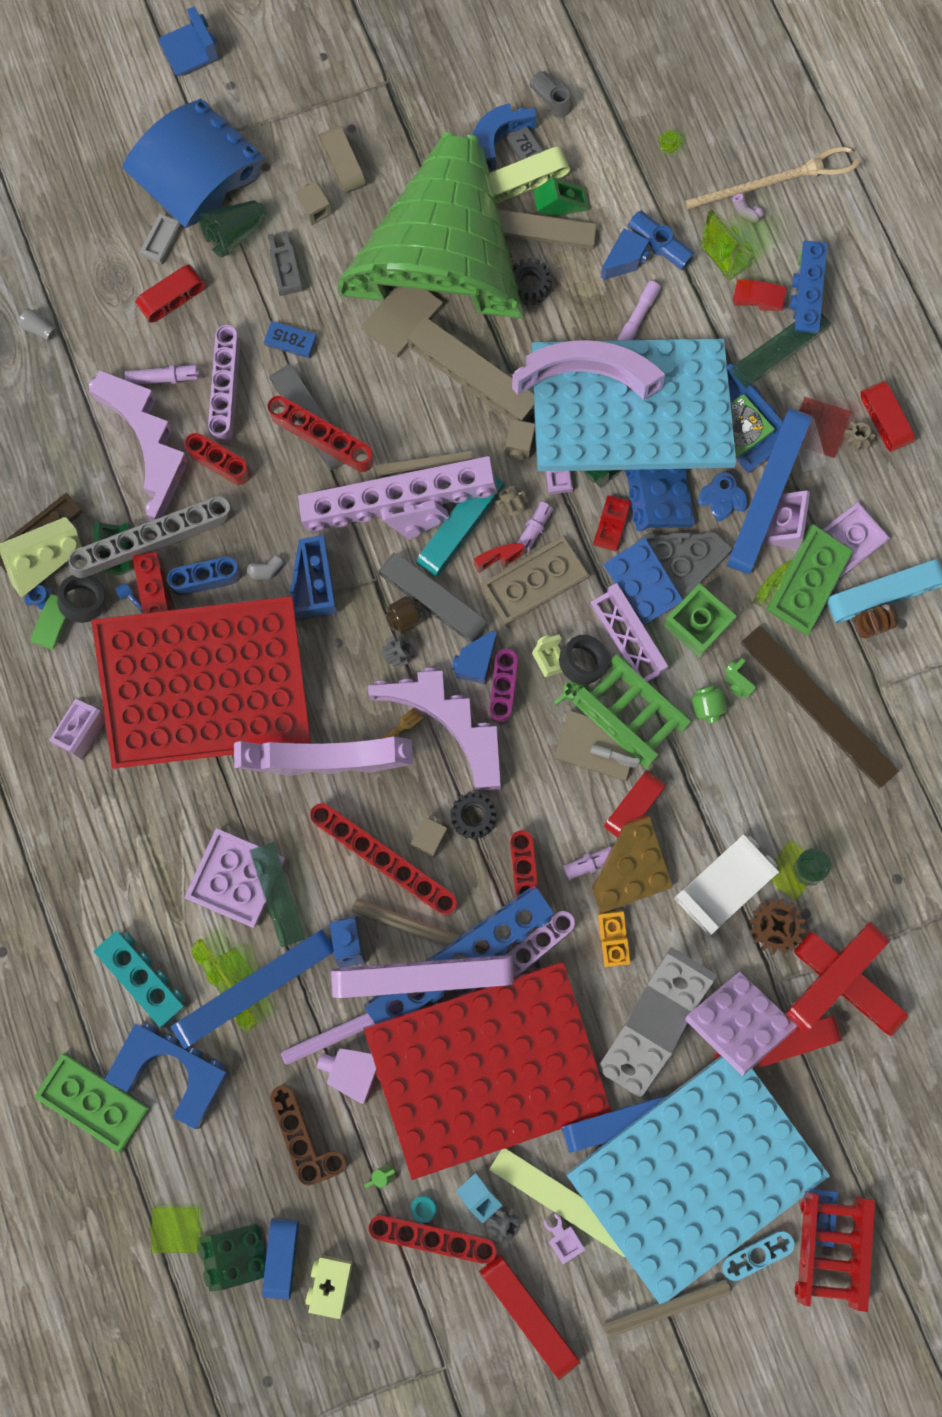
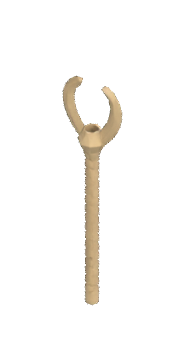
M833 147L819 153L806 164L796 169L793 168L789 171H783L782 173H776L775 175L685 200L687 209L695 208L703 204L735 196L736 194H742L797 178L801 175L816 177L818 174L833 175L846 173L855 169L860 161L857 158L851 165L843 168H824L822 160L830 154L841 151L852 153V149L848 147Z

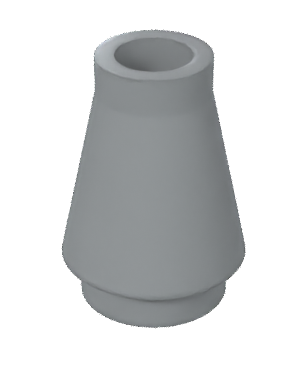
M26 308L19 317L18 324L22 326L23 330L43 337L46 340H50L56 331L35 309Z

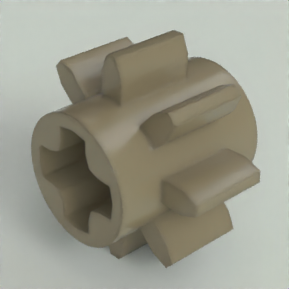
M863 419L857 424L851 421L848 426L849 430H845L843 434L844 437L848 438L846 446L855 448L856 452L861 447L868 449L870 446L869 441H873L875 438V434L871 433L873 425H867Z
M509 486L499 492L500 499L496 501L499 510L503 514L508 513L509 516H516L525 510L523 503L528 502V499L521 488L516 490L515 486Z

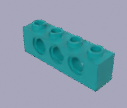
M116 930L93 952L160 1028H166L188 1008L184 1003L186 997L177 988L173 990L167 984L169 978L160 969L156 971L151 966L153 960L144 950L139 952L135 948L134 944L136 941L127 931L122 933ZM129 952L131 954V961L128 965L123 966L121 956L123 953ZM145 970L148 973V980L140 985L137 981V976L141 971ZM162 989L165 993V999L157 1004L154 1001V994L157 990Z

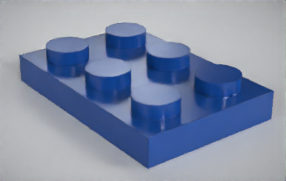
M643 538L603 564L614 583H617L643 626L678 606L684 600L647 538Z

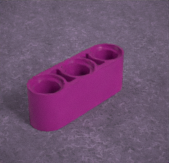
M511 649L500 650L495 658L490 699V717L498 724L508 722L512 716L518 657ZM508 657L513 660V664L510 667H504L500 664V661ZM505 681L511 687L507 691H500L497 685ZM497 706H505L508 712L503 716L495 714L494 709Z

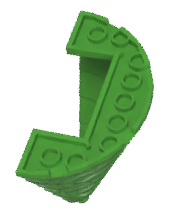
M449 132L442 133L441 139L424 160L422 167L406 185L405 190L389 209L388 214L340 277L338 282L339 296L384 301L387 292L383 285L470 295L479 314L524 319L525 312L510 262L511 257L503 234L504 229L496 206L497 201L489 178L490 173L484 149L478 143V137L474 135L461 137Z

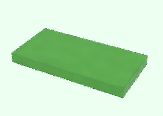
M811 525L766 610L805 636L810 635L854 550L816 525Z
M63 1052L34 1098L119 1154L122 1153L150 1107L124 1090L105 1081L104 1077Z

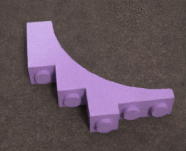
M437 668L423 669V672H418V682H414L412 679L399 680L398 684H389L388 681L374 682V685H368L371 701H392L409 705L427 713L440 722L456 738L466 754L473 772L476 792L501 790L497 727H491V723H480L476 725V728L471 727L470 699H465L462 695H455L449 697L450 700H445L443 671H438Z

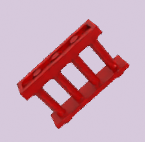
M805 1192V1196L801 1199L800 1203L803 1220L799 1277L794 1286L797 1302L811 1307V1297L847 1300L848 1307L856 1311L868 1312L875 1200L855 1197L853 1205L818 1202V1194ZM817 1213L851 1216L854 1219L853 1230L851 1233L816 1230ZM815 1241L850 1244L852 1247L851 1258L849 1261L814 1257ZM813 1269L848 1272L850 1275V1286L846 1289L812 1285Z

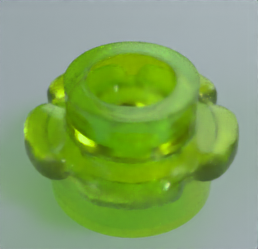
M667 130L664 134L662 133L658 138L661 150L665 153H674L680 146V135L676 134L673 130Z

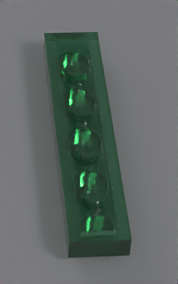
M821 313L819 332L808 333L795 331L794 322L735 364L730 372L745 388H748L828 330L831 323Z

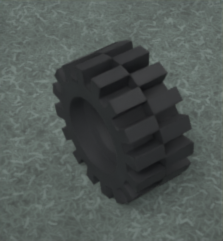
M528 258L526 263L524 259H521L520 265L517 263L513 265V272L519 289L518 293L521 301H524V305L528 306L529 301H532V306L536 305L537 300L540 303L543 302L544 297L547 298L551 290L550 269H546V264L543 262L540 265L539 259H536L534 263L532 258ZM533 275L538 278L539 284L535 288H525L521 284V279L524 276Z
M468 792L464 796L462 794L457 801L455 800L453 808H451L452 825L459 835H463L464 838H471L472 840L483 838L495 826L496 809L493 802L486 795L483 796L479 792ZM472 806L480 808L484 814L483 820L477 825L468 824L464 820V812L467 808Z

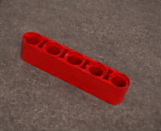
M274 396L268 401L267 409L275 424L359 472H367L373 467L372 450L367 444L283 396ZM279 407L285 408L282 413H274ZM298 419L306 420L302 425H295ZM318 431H326L323 437L315 436ZM344 442L347 444L343 449L335 448L338 443ZM361 454L368 456L364 461L356 460Z
M870 921L796 1000L785 1015L806 1033L887 946L891 939Z
M809 932L802 943L794 950L796 956L818 975L839 955L813 932ZM862 974L842 994L847 1001L890 1037H893L909 1018L903 1009Z
M835 1016L818 1020L806 1033L799 1027H796L793 1033L752 1069L754 1070L843 1041ZM718 1052L714 1054L715 1060L721 1056Z
M378 1214L368 1225L369 1234L375 1240L476 1263L488 1264L495 1259L497 1253V1246L489 1237L428 1223H420L392 1215ZM384 1220L388 1225L387 1233H377L374 1229L375 1221ZM410 1226L414 1231V1237L410 1240L403 1239L400 1235V1228ZM434 1231L439 1234L440 1243L438 1245L431 1246L426 1242L425 1238L428 1232ZM456 1237H461L466 1242V1248L461 1252L455 1251L452 1248L451 1241ZM482 1243L489 1244L492 1247V1254L488 1257L480 1256L477 1252L478 1246Z
M501 1254L479 1270L485 1282L559 1381L581 1364L576 1354Z

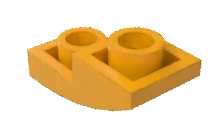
M624 911L599 912L598 922L604 967L630 964Z

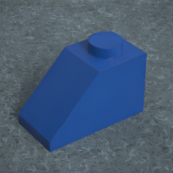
M624 228L602 266L601 278L606 280L637 271L640 264H645L650 255V250H648L649 240Z
M491 631L461 648L460 656L455 655L452 669L456 670V678L485 685L497 639V632Z

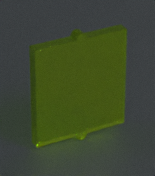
M789 840L774 859L779 873L770 881L776 886V890H782L791 899L796 901L823 866L810 857L808 851L804 852Z
M153 1207L152 1227L149 1229V1232L152 1233L151 1253H198V1233L201 1232L199 1227V1207Z

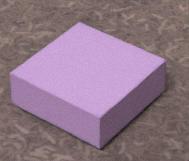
M546 471L549 494L573 492L571 471Z

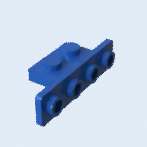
M803 241L801 264L798 273H793L792 288H795V295H791L789 309L793 310L795 331L819 332L827 243Z

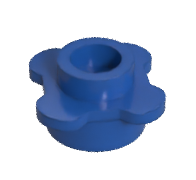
M38 584L27 593L24 601L28 606L35 605L40 610H43L53 591L50 587L44 588Z

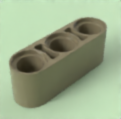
M337 126L320 133L319 138L343 193L366 185L363 173L342 127Z

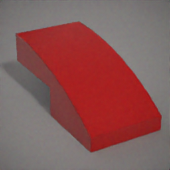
M737 279L733 303L734 305L758 306L760 310L783 311L788 289L785 286L763 281Z
M607 495L594 538V546L617 551L631 501Z
M513 543L488 550L473 559L474 567L481 573L498 560L501 561L504 567H507L525 554V546L523 543Z

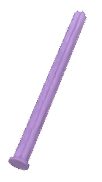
M414 992L411 994L415 997H419L423 995L424 992ZM394 1000L390 1002L388 1007L391 1011L398 1012L403 1008V1003L400 1000ZM368 1013L363 1014L282 1051L281 1057L284 1063L288 1065L364 1030L363 1027L375 1023Z

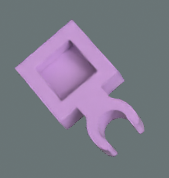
M554 1213L558 1220L557 1225L551 1227L545 1219L544 1226L547 1230L553 1232L554 1237L548 1241L562 1264H565L585 1251V1248L572 1227L569 1226L564 1230L560 1216Z

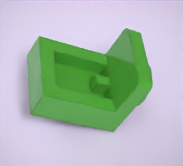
M742 657L738 663L733 660L725 669L727 675L724 681L731 686L729 689L734 695L739 698L744 697L747 700L756 687L738 672L746 662Z

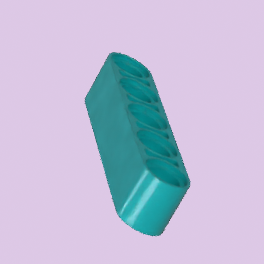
M495 476L497 493L491 494L486 498L475 497L458 503L450 513L449 519L444 521L421 552L416 564L437 578L499 497V492L504 489L506 483Z

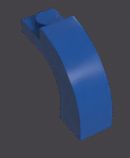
M508 103L492 109L478 122L472 135L479 138L478 143L484 149L489 170L496 169L494 148L501 137L508 133L516 132L525 126L529 130L536 129L535 108H521L517 111H512L511 104Z

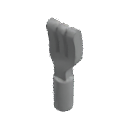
M593 744L590 751L592 754L607 759L612 758L619 764L627 767L637 768L639 766L640 760L638 758L624 756L612 751V749Z

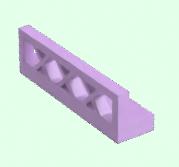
M617 583L608 587L607 593L590 602L620 654L631 664L632 669L641 676L638 671L639 662L651 665L654 672L644 677L645 681L650 682L667 671V663ZM610 598L615 607L613 615L603 613L598 605ZM616 611H618V613H619V615H620L621 617L615 616V615H616ZM606 618L611 619V623H610V624H609V622L607 621ZM614 620L626 624V635L614 632L612 629ZM619 639H623V640H624L623 645H622V643L620 642ZM627 641L638 644L640 647L638 656L627 653L625 650ZM631 659L637 660L636 666Z

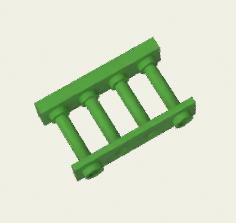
M616 654L608 666L613 671L593 691H587L583 687L576 694L573 703L633 758H638L640 760L639 764L647 770L658 756L655 748L675 728L683 733L691 721L684 711L675 708L634 671L626 659L620 658ZM621 678L631 688L611 708H606L599 702V698ZM639 694L649 705L629 725H625L618 719L617 715ZM658 711L668 722L648 742H643L636 732Z

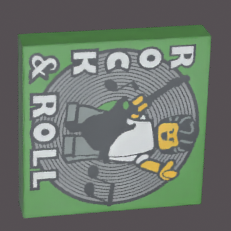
M744 394L730 403L736 460L773 434L775 430Z

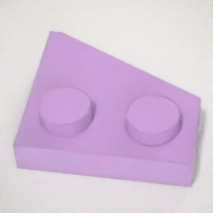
M435 500L423 502L419 505L404 506V512L389 514V510L381 512L382 520L408 540L449 519L448 511Z

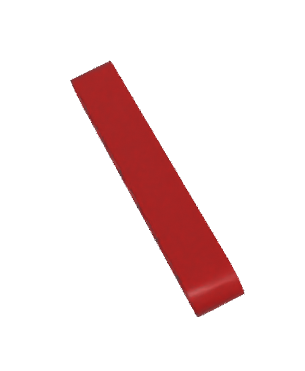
M319 803L312 807L310 818L317 828L438 914L450 916L456 912L457 900L447 889L330 806ZM322 810L329 813L328 819L325 822H318L316 820L317 814ZM341 825L349 826V833L344 837H339L336 834L337 828ZM362 839L369 840L370 842L369 848L364 852L357 850V843ZM381 854H388L391 857L388 865L380 866L377 864V859ZM403 868L411 871V876L406 881H401L397 877L398 872ZM422 883H429L432 886V891L429 895L422 896L418 893V888ZM445 897L453 901L452 907L447 911L439 908V901Z

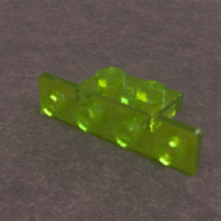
M202 938L197 940L191 947L193 959L202 966L206 972L207 980L216 987L220 994L253 974L236 947L216 959ZM249 1008L234 1017L236 1024L243 1028L246 1033L257 1025V1020Z

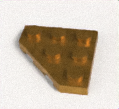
M648 815L623 824L619 832L620 835L614 847L612 846L598 879L595 880L592 886L600 913L673 888L651 819Z

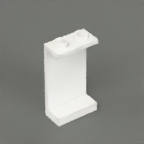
M743 834L674 898L708 936L712 935L728 918L779 873L776 869V862L768 855L764 857L758 850L760 846L750 836L747 838Z

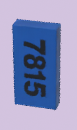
M271 321L264 339V345L310 358L317 336L311 332Z

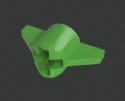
M572 681L567 682L564 685L563 694L554 703L557 705L565 699L573 701L576 694L586 685H580Z
M388 1164L378 1168L372 1173V1181L364 1184L365 1188L373 1184L382 1188L396 1180L394 1173L398 1171L397 1168L392 1169Z

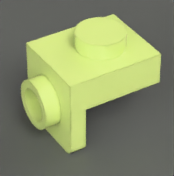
M560 634L552 637L546 635L540 638L532 652L545 677L562 673L559 665L561 650L558 647L562 640Z

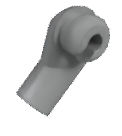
M275 555L267 565L250 564L247 567V573L255 580H269L281 568L284 562Z

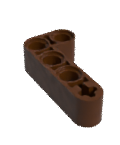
M287 1085L274 1088L270 1096L271 1104L299 1181L304 1185L310 1186L344 1172L348 1165V1159L342 1151L335 1150L321 1156L318 1155L295 1090ZM281 1090L283 1093H289L290 1097L286 1099L288 1107L294 1105L295 1110L286 1111L282 1114L281 1110L287 1108L283 1101H278V1097L281 1096ZM291 1114L295 1115L299 1120V1125L295 1130L289 1129L286 1125V1119ZM298 1140H304L308 1145V1150L304 1155L298 1154L295 1150V1144ZM333 1155L338 1156L342 1161L339 1170H332L329 1167L328 1161ZM307 1165H311L317 1170V1176L314 1180H308L304 1176V1169Z

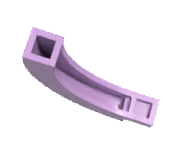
M568 341L549 345L527 355L526 367H520L513 374L512 389L519 395L535 384L555 375L569 372H592L622 382L644 401L663 389L665 374L648 359L627 348L600 341Z

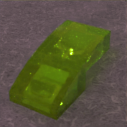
M792 560L782 564L765 580L752 603L760 607L762 606L771 586L778 587Z

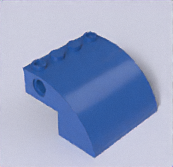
M198 99L174 109L148 129L130 151L122 168L185 228H188L218 215L226 192L257 180L265 157L258 152L256 147L248 143L238 131L234 130L222 116L218 115L206 101Z

